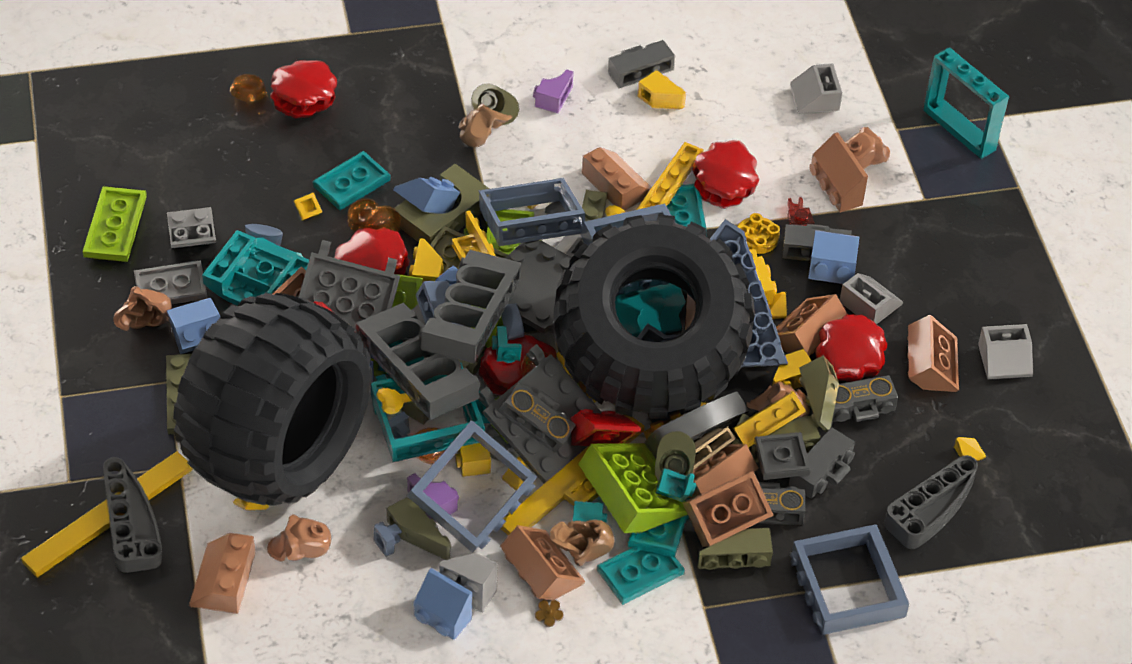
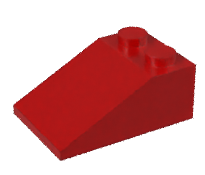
M583 409L571 417V421L576 424L571 432L572 445L574 446L624 443L640 432V426L624 415L615 414V411L593 413V410Z

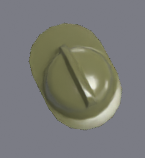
M490 83L482 84L473 91L471 97L473 109H477L482 103L485 107L508 116L511 115L513 118L503 125H508L517 118L519 103L511 93Z
M672 431L660 440L655 463V475L658 481L664 468L688 476L690 473L693 474L696 447L693 439L688 434L681 431Z

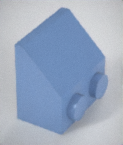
M433 177L429 179L418 178L397 185L393 189L421 211L437 214L450 212L460 194L453 187L454 184L446 179L439 181Z
M815 230L808 279L841 284L851 279L855 274L859 237Z
M211 298L166 311L180 354L193 351L212 323H215L220 318V314Z
M431 568L415 598L414 616L421 623L435 628L441 635L455 640L472 620V592Z

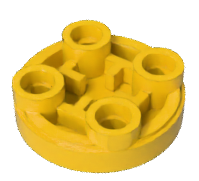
M759 213L751 214L749 218L742 220L737 226L744 231L749 250L756 249L757 254L768 253L778 245L780 227L771 220L763 218Z

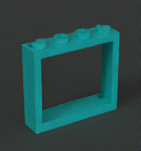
M949 47L934 56L923 111L982 159L997 149L1009 96ZM949 73L990 105L984 132L944 100Z
M448 375L434 376L423 381V384L428 385ZM392 378L371 382V398L393 462L444 451L469 424L465 423L394 439L387 415L383 412L382 403L378 400L376 394L382 388L393 389L400 394L405 392ZM476 401L466 404L465 408L470 421L472 420L485 431V425ZM471 436L463 446L479 442Z

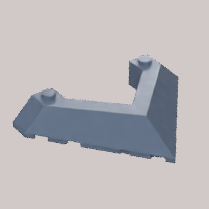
M724 219L710 240L715 239L717 241L720 238L731 249L733 254L732 261L735 265L741 264L749 281L748 291L754 299L755 317L752 329L753 334L745 361L741 367L788 365L761 281L756 272L751 251H749L745 233L742 229ZM647 323L637 338L648 342H664L674 339L679 335H665Z

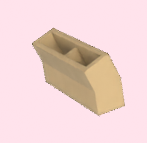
M728 427L723 429L717 428L694 443L696 453L699 452L695 456L694 469L736 439Z

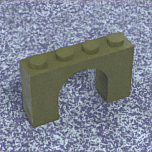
M454 164L440 174V181L446 179L454 184L453 187L460 192L456 199V202L459 204L456 209L443 214L423 212L408 200H405L393 209V224L417 242H419L420 238H423L431 244L443 226L459 232L466 225V211H471L474 218L480 215L479 190L490 188Z

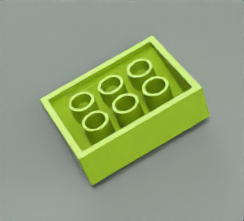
M644 443L591 444L578 464L624 533L645 532L688 515L683 502L656 493L659 482L655 475L656 459Z

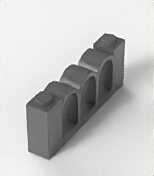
M469 250L466 257H462L460 260L459 270L456 274V283L446 289L445 303L438 305L434 311V318L430 317L426 325H422L420 328L421 350L475 364L520 282L521 262ZM454 323L466 325V326H469V327L457 325V324H454Z
M404 303L357 322L356 333L361 337L363 347L368 350L374 360L430 420L479 399V379L476 375H472L467 368L461 370V364L458 359L421 350L419 331L422 325H425L418 320L416 313L410 310ZM412 338L392 348L388 346L401 339ZM422 356H429V358H426L413 365L407 366L405 364L416 358ZM448 375L428 385L423 384V381L434 376Z

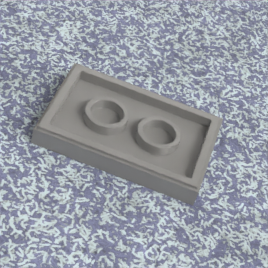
M201 261L134 270L136 287L163 293L170 298L171 304L207 299L206 287L202 279Z

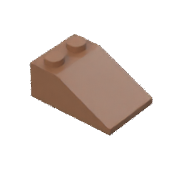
M753 471L683 502L702 547L718 543L773 516Z

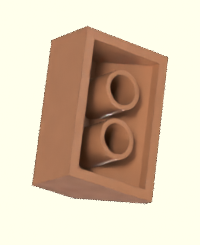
M834 133L813 153L809 167L811 174L819 181L821 189L828 194L832 205H835L839 212H844L863 206L868 175L839 133Z
M599 147L583 155L582 174L600 192H606L607 199L613 205L627 210L641 202L652 188L613 151Z
M836 294L807 298L776 327L782 350L790 354L804 349L808 356L815 353V348L820 344L819 332L823 326L831 320L842 319L847 314Z
M931 315L908 325L909 379L923 390L959 391L957 337Z
M728 444L693 470L695 475L693 482L696 483L695 491L688 498H694L706 491L759 469L747 445Z
M517 525L500 545L505 553V558L517 568L520 578L529 584L532 588V594L538 599L555 600L586 582L562 550L552 543L550 535L546 530Z
M228 533L207 543L190 600V607L239 614L255 557L254 536Z

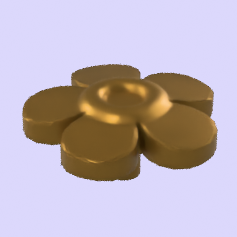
M546 600L538 603L540 610L536 611L535 618L538 621L544 620L545 626L552 627L555 624V620L560 621L563 619L564 613L559 610V601L552 600L550 606Z

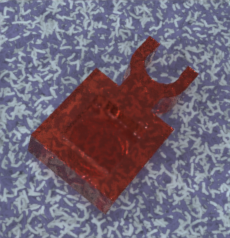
M799 197L798 204H794L792 199L788 198L787 205L789 210L787 217L790 225H814L810 208H803L802 197Z

